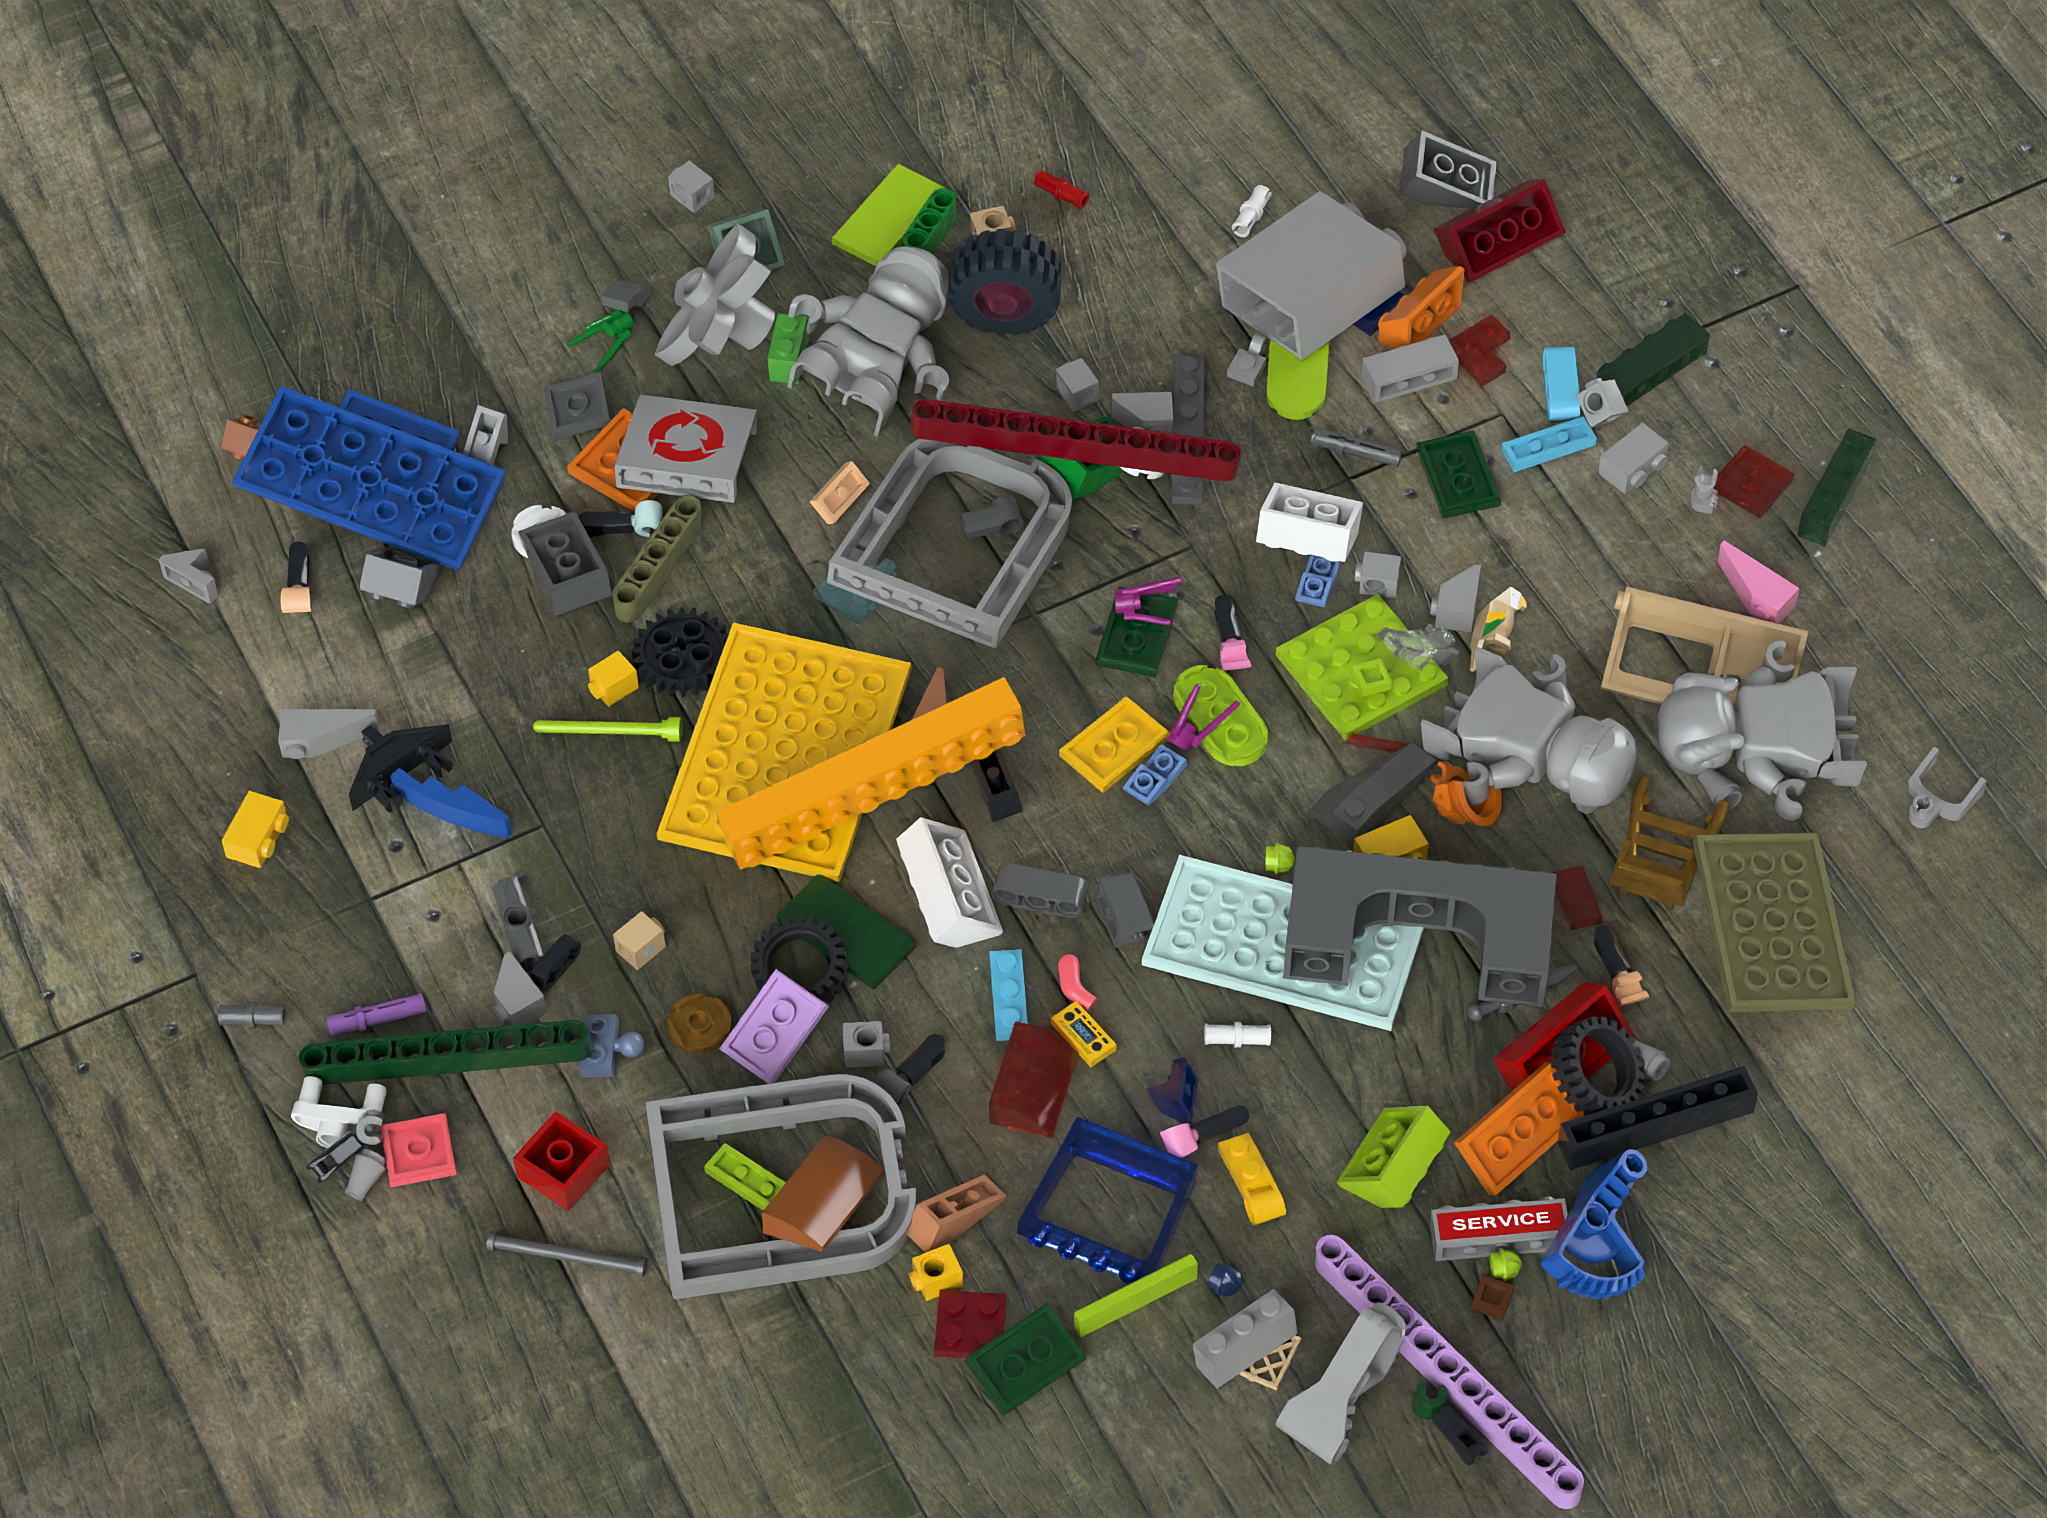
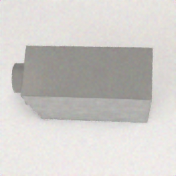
M1319 191L1216 263L1222 307L1266 335L1300 360H1303L1405 287L1402 260L1407 254L1405 244L1401 237L1392 229L1385 228L1381 231L1366 221L1359 209L1352 203L1344 202L1341 205Z

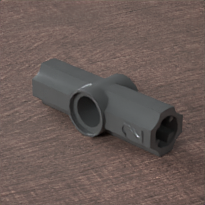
M510 877L500 879L498 883L492 886V891L504 924L506 937L510 942L516 960L524 970L531 971L544 956L532 921L531 911L527 907L519 880Z

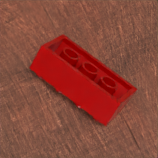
M1583 982L1493 1058L1505 1082L1512 1090L1519 1086L1542 1064L1551 1062V1060L1556 1058L1551 1055L1552 1048L1557 1046L1554 1044L1556 1038L1560 1036L1564 1029L1590 1017H1606L1607 1021L1614 1020L1618 1022L1617 1028L1623 1026L1627 1030L1625 1037L1632 1035L1634 1039L1636 1038L1607 986ZM1586 1037L1582 1040L1579 1048V1061L1584 1077L1588 1079L1611 1059V1056L1601 1044L1594 1039Z

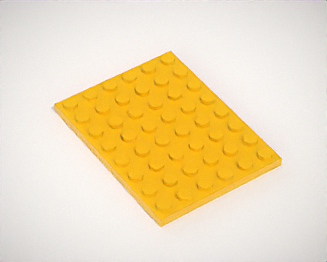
M733 622L657 831L658 840L733 857L724 840L716 812L890 731L912 670L911 663ZM863 813L850 818L842 826H833L822 831L818 837L812 840H803L793 845L785 853L771 855L760 864L813 877L818 874L830 881L840 882Z

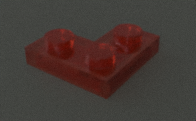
M1492 314L1449 339L1459 364L1481 386L1486 385L1506 372V364L1492 350L1509 341L1510 332Z

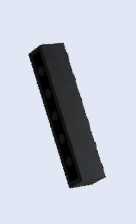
M1742 1066L1560 1124L1558 1145L1569 1169L1573 1170L1618 1156L1626 1150H1637L1754 1113L1758 1091L1746 1067Z

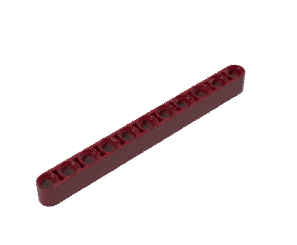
M921 399L914 403L910 423L911 433L915 437L925 440L1216 481L1233 480L1237 475L1241 458L1239 446L1229 441L932 399Z

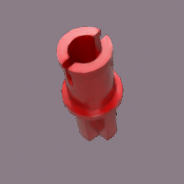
M1045 171L1037 172L1035 175L1034 185L1054 195L1056 200L1062 199L1080 210L1086 206L1089 200V193L1069 184L1068 179L1064 178L1061 180Z

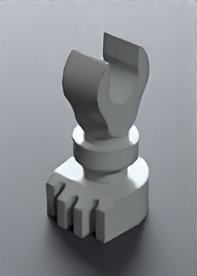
M1702 466L1697 469L1695 476L1696 486L1691 492L1690 505L1695 511L1712 514L1713 509L1716 510L1719 499L1717 496L1718 491L1713 489L1718 477L1716 469H1714L1712 476L1704 475L1702 473Z

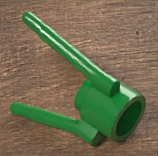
M616 309L612 313L585 326L587 331L568 341L567 346L572 347L601 330H604L610 337H619L593 371V374L598 373L606 366L622 343L632 336L629 331L634 325L632 317L628 312Z

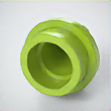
M1275 843V846L1266 845V871H1274L1276 875L1289 871L1295 862V856L1290 847Z
M1498 1248V1252L1489 1253L1493 1279L1502 1278V1281L1505 1282L1517 1276L1521 1269L1522 1261L1515 1251Z

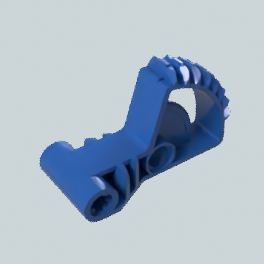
M1626 1150L1594 1169L1586 1176L1579 1188L1574 1207L1540 1261L1542 1268L1557 1279V1288L1567 1286L1568 1294L1578 1292L1580 1298L1590 1296L1592 1300L1610 1298L1635 1287V1284L1642 1281L1645 1277L1642 1268L1644 1264L1643 1258L1615 1219V1213L1629 1194L1633 1183L1647 1171V1162L1644 1156L1637 1150ZM1565 1249L1575 1258L1587 1263H1602L1613 1259L1621 1270V1275L1608 1278L1589 1274L1568 1261L1562 1252Z

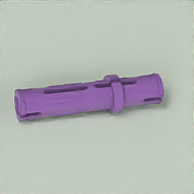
M422 993L370 1007L361 1008V1006H357L352 1011L327 1016L326 1019L330 1036L333 1037L350 1031L360 1030V1032L367 1031L366 1028L374 1025L425 1014L426 1008Z

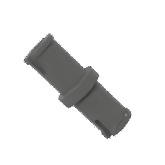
M249 1002L247 1005H220L218 1008L219 1025H247L248 1028H256L257 1025H285L287 1019L285 1005H257L256 1002Z

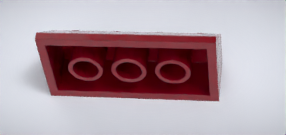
M1545 179L1527 180L1434 228L1444 255L1454 266H1461L1465 269L1464 277L1468 282H1472L1566 233Z

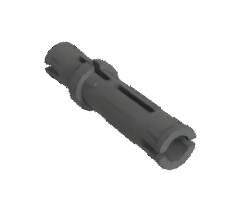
M1315 426L1311 438V445L1334 450L1338 455L1345 453L1397 468L1403 452L1401 448L1349 436L1348 432L1345 431L1338 433Z

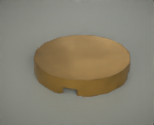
M700 993L685 996L677 1001L671 1008V1013L667 1017L666 1023L670 1040L678 1049L688 1054L699 1055L714 1052L720 1048L731 1033L732 1028L729 1009L722 1000L716 997H706V994Z

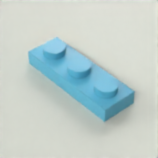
M1582 416L1502 443L1501 451L1513 472H1517L1595 446L1597 438L1585 417Z
M1022 949L989 951L996 1041L1029 1039Z

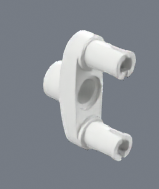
M307 1076L304 1078L299 1100L294 1103L291 1118L300 1126L318 1131L316 1136L317 1143L325 1148H329L350 1130L356 1132L359 1117L368 1110L382 1112L387 1091L380 1084H369L361 1109L320 1105L318 1102L323 1088L322 1080L317 1077ZM382 1122L378 1125L368 1124L366 1128L370 1132H379Z

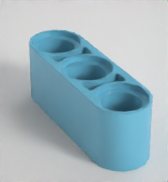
M1544 347L1543 372L1548 420L1565 421L1579 418L1580 403L1576 397L1579 394L1575 348Z

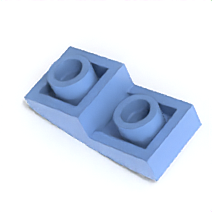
M1310 554L1306 570L1303 572L1295 601L1325 608L1335 584L1341 561H1329L1324 557Z
M1160 744L1145 766L1143 764L1139 765L1123 786V790L1149 806L1181 774L1188 765L1187 760Z

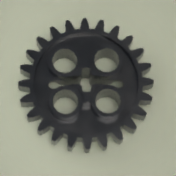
M680 607L678 614L675 615L671 609H667V617L665 618L657 613V622L655 623L646 620L647 630L639 628V638L633 639L634 648L632 649L634 668L638 670L639 678H646L647 687L656 684L657 693L667 688L671 697L676 690H680L682 697H685L686 691L690 689L694 695H697V688L700 686L708 691V682H712L729 635L726 634V626L719 625L717 617L709 620L707 611L697 616L696 608H693L689 614H685L683 607Z

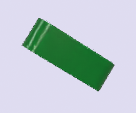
M940 188L930 195L905 232L903 246L924 249L931 254L935 253L957 219L956 195L953 191Z

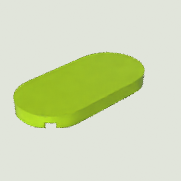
M1270 339L1266 398L1269 406L1277 410V414L1287 419L1301 420L1313 416L1314 412L1322 409L1326 401L1329 341L1305 359L1300 360Z
M1196 665L1184 670L1176 680L1173 699L1175 706L1181 713L1196 684L1201 686L1186 718L1187 723L1197 728L1196 735L1235 701L1240 702V705L1201 741L1211 756L1229 766L1249 765L1262 757L1268 745L1266 724L1231 676L1220 668L1216 667V670L1208 668V665Z

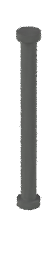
M490 1231L487 1238L486 1248L489 1251H495L497 1248L636 1273V1277L644 1278L647 1269V1258L639 1257L636 1260L500 1236L497 1231Z

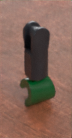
M1421 1380L1417 1385L1411 1403L1414 1414L1425 1420L1432 1419V1422L1451 1443L1466 1465H1471L1474 1462L1473 1458L1478 1455H1486L1487 1447L1484 1442L1465 1424L1450 1405L1444 1407L1447 1398V1391L1444 1385L1438 1389L1435 1399H1429L1425 1395L1426 1385ZM1464 1439L1469 1443L1468 1446H1465L1462 1442Z

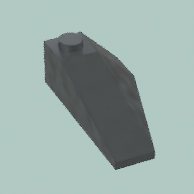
M1412 742L1330 788L1308 813L1354 846V838L1375 830L1437 763V759Z

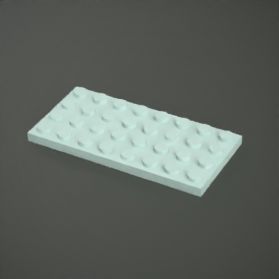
M1179 855L1142 957L1143 966L1392 1031L1425 928L1375 924L1363 929L1355 937L1352 945L1348 986L1283 979L1293 884Z

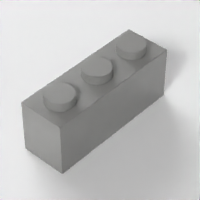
M1446 335L1430 337L1424 341L1402 345L1393 350L1374 353L1362 358L1361 378L1373 402L1377 403L1456 380L1459 360Z
M1272 1289L1193 1343L1196 1367L1218 1389L1298 1334L1294 1309Z

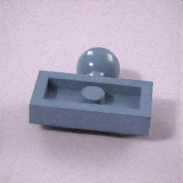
M617 1014L585 1015L584 1024L587 1027L593 1049L588 1058L580 1061V1075L582 1078L614 1077L616 1052H621L624 1056L631 1058L638 1056L644 1049L642 1036L630 1031L624 1033L618 1039L619 1019Z

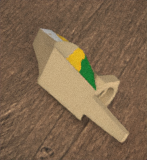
M1509 587L1475 616L1470 649L1472 648L1470 671L1474 672L1476 670L1474 654L1476 646L1501 657L1511 650V640L1508 639V636L1513 628L1514 614L1518 610L1523 612L1527 608L1524 597L1514 588Z

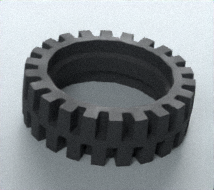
M802 915L794 916V921H790L789 917L783 918V924L778 926L774 922L770 925V932L764 930L760 934L761 941L756 940L754 944L755 952H751L750 957L752 962L750 964L751 972L759 992L770 978L768 970L770 959L778 948L788 941L800 938L814 939L825 946L829 951L831 960L829 970L824 978L806 990L823 1002L825 1000L828 1003L834 1000L833 994H839L842 990L841 983H846V971H848L846 951L836 931L831 926L828 927L826 922L822 920L817 922L815 917L807 916V919L804 920Z
M1590 1017L1564 1029L1554 1042L1557 1046L1553 1047L1551 1055L1556 1057L1551 1060V1068L1557 1069V1072L1552 1075L1554 1081H1561V1085L1557 1087L1559 1092L1563 1093L1566 1091L1567 1095L1564 1098L1568 1104L1575 1102L1573 1108L1578 1112L1584 1111V1115L1637 1100L1640 1097L1638 1093L1642 1092L1644 1087L1640 1082L1645 1080V1073L1639 1070L1644 1068L1645 1065L1644 1060L1637 1059V1056L1641 1054L1639 1047L1633 1049L1632 1044L1635 1040L1632 1035L1625 1037L1627 1030L1623 1026L1617 1028L1618 1022L1614 1020L1607 1021L1606 1017ZM1586 1037L1594 1039L1601 1044L1612 1058L1617 1080L1612 1097L1600 1094L1592 1088L1584 1077L1579 1061V1048L1582 1040Z

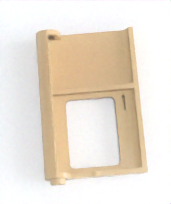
M1626 586L1625 592H1618L1614 609L1620 610L1600 690L1660 705L1672 693L1674 684L1620 670L1619 664L1627 632L1633 626L1708 644L1713 648L1707 674H1714L1716 677H1720L1723 674V678H1727V674L1739 675L1741 680L1753 670L1762 666L1768 646L1780 640L1785 641L1787 646L1782 659L1775 660V662L1782 666L1793 665L1795 670L1790 680L1797 678L1808 631ZM1738 688L1726 693L1733 705Z

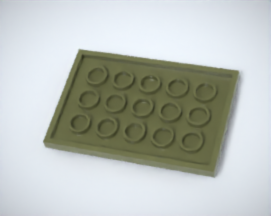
M1818 833L1696 835L1693 839V846L1728 1012L1852 1009L1856 1002Z

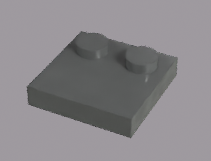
M601 372L544 387L551 432L555 440L605 427L611 421L604 378Z

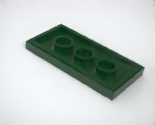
M818 874L777 914V921L783 924V918L789 917L790 921H794V916L802 915L804 920L807 919V916L815 917L817 922L819 920L826 922L828 927L831 926L836 931L844 945L848 958V972L873 990L916 948L914 940L827 878ZM802 938L830 958L829 951L822 943L814 939Z

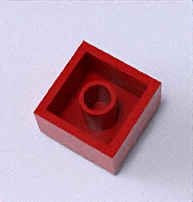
M557 1111L549 1117L513 1157L517 1178L567 1211L575 1205L610 1165L607 1145Z

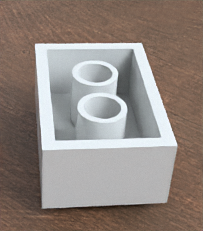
M1274 483L1260 511L1256 542L1263 543L1271 548L1281 547L1294 550L1302 555L1312 554L1324 557L1329 561L1345 562L1359 532L1363 502Z

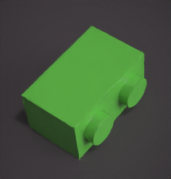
M778 313L767 359L771 382L788 383L793 364L808 346L807 316L797 315L795 318H790L788 314ZM800 377L798 378L795 384H799Z

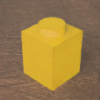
M619 650L588 669L590 679L588 688L596 699L601 698L608 707L639 688L636 669Z

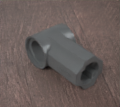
M1010 495L998 497L989 507L960 514L963 533L967 540L996 532L1004 536H1011L1020 532L1025 525L1016 499Z

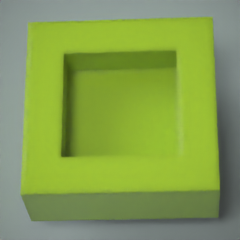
M1381 658L1352 666L1351 674L1362 697L1392 689V680Z

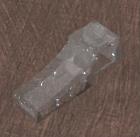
M1428 624L1425 628L1412 631H1399L1385 627L1377 635L1395 657L1420 671L1429 662L1443 669L1459 653V650L1453 645L1455 641L1453 635L1444 627L1439 630L1431 624Z

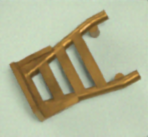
M1639 776L1631 797L1627 839L1624 840L1609 884L1620 887V895L1626 896L1627 892L1665 903L1666 909L1672 911L1674 904L1684 906L1698 867L1694 847L1689 849L1641 834V825L1693 841L1696 835L1718 834L1725 822L1730 804L1727 801L1719 800L1714 814H1708L1705 817L1704 829L1649 813L1651 798L1646 793L1651 780L1646 776ZM1638 849L1651 851L1683 861L1684 863L1680 869L1639 857Z

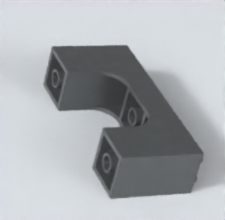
M1297 846L1283 979L1348 986L1352 945L1355 937L1363 929L1375 924L1423 927L1459 932L1475 942L1481 954L1478 1000L1543 1007L1549 970L1556 874L1547 873L1542 870L1525 871L1516 870L1511 867H1488L1477 863L1460 864L1451 863L1446 860H1423L1411 856L1395 857L1385 856L1381 853H1357L1346 849L1338 851L1321 849L1316 846Z

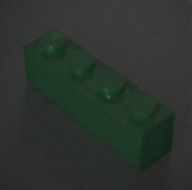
M1684 313L1677 319L1669 320L1656 333L1648 334L1641 343L1632 349L1628 348L1623 351L1620 357L1611 363L1603 364L1597 371L1596 379L1601 378L1602 381L1615 380L1626 406H1629L1705 355L1710 334Z
M1848 428L1801 514L1797 536L1826 547L1872 462L1876 438Z

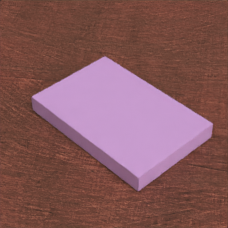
M775 969L719 1049L768 1084L775 1083L829 1006Z

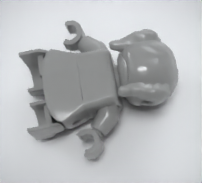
M1780 640L1768 646L1762 666H1759L1740 681V684L1736 678H1721L1704 673L1688 672L1679 676L1674 681L1672 693L1663 701L1657 716L1659 746L1665 758L1676 769L1687 774L1700 775L1706 769L1723 767L1729 762L1735 749L1737 769L1740 772H1745L1749 782L1769 795L1775 794L1774 807L1780 817L1789 821L1799 819L1803 809L1799 802L1792 801L1787 796L1794 795L1799 798L1803 794L1807 783L1800 779L1785 780L1786 777L1782 772L1802 779L1816 776L1830 779L1835 786H1858L1860 784L1867 763L1866 761H1854V750L1858 741V734L1836 735L1835 730H1853L1856 723V716H1848V697L1857 672L1856 667H1827L1818 673L1812 671L1790 680L1795 667L1791 664L1782 666L1775 662V660L1782 659L1787 646L1785 641ZM1738 686V693L1733 705L1726 693L1736 689Z

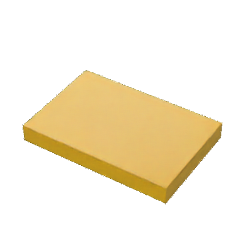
M1125 696L1059 750V756L1104 793L1156 751L1160 744L1163 745L1167 742L1166 736L1169 731L1130 698Z

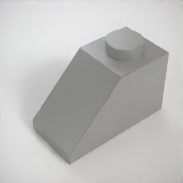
M1172 392L1112 393V417L1125 427H1141L1145 430L1173 433Z
M1473 565L1440 585L1439 597H1432L1430 615H1436L1435 628L1472 633L1481 565Z
M509 951L504 954L494 990L496 1006L493 1007L494 1013L502 1024L506 1022L509 1026L529 1024L547 1013L544 996L512 953Z

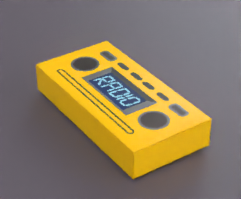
M1077 1001L1051 1017V1025L1091 1068L1117 1050V1044Z

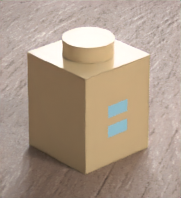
M641 911L613 934L615 950L636 970H639L666 947L665 929L656 918L650 919Z

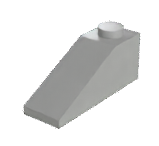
M282 709L278 736L282 757L291 759L317 757L362 739L363 734L361 731L369 725H372L379 732L376 710Z

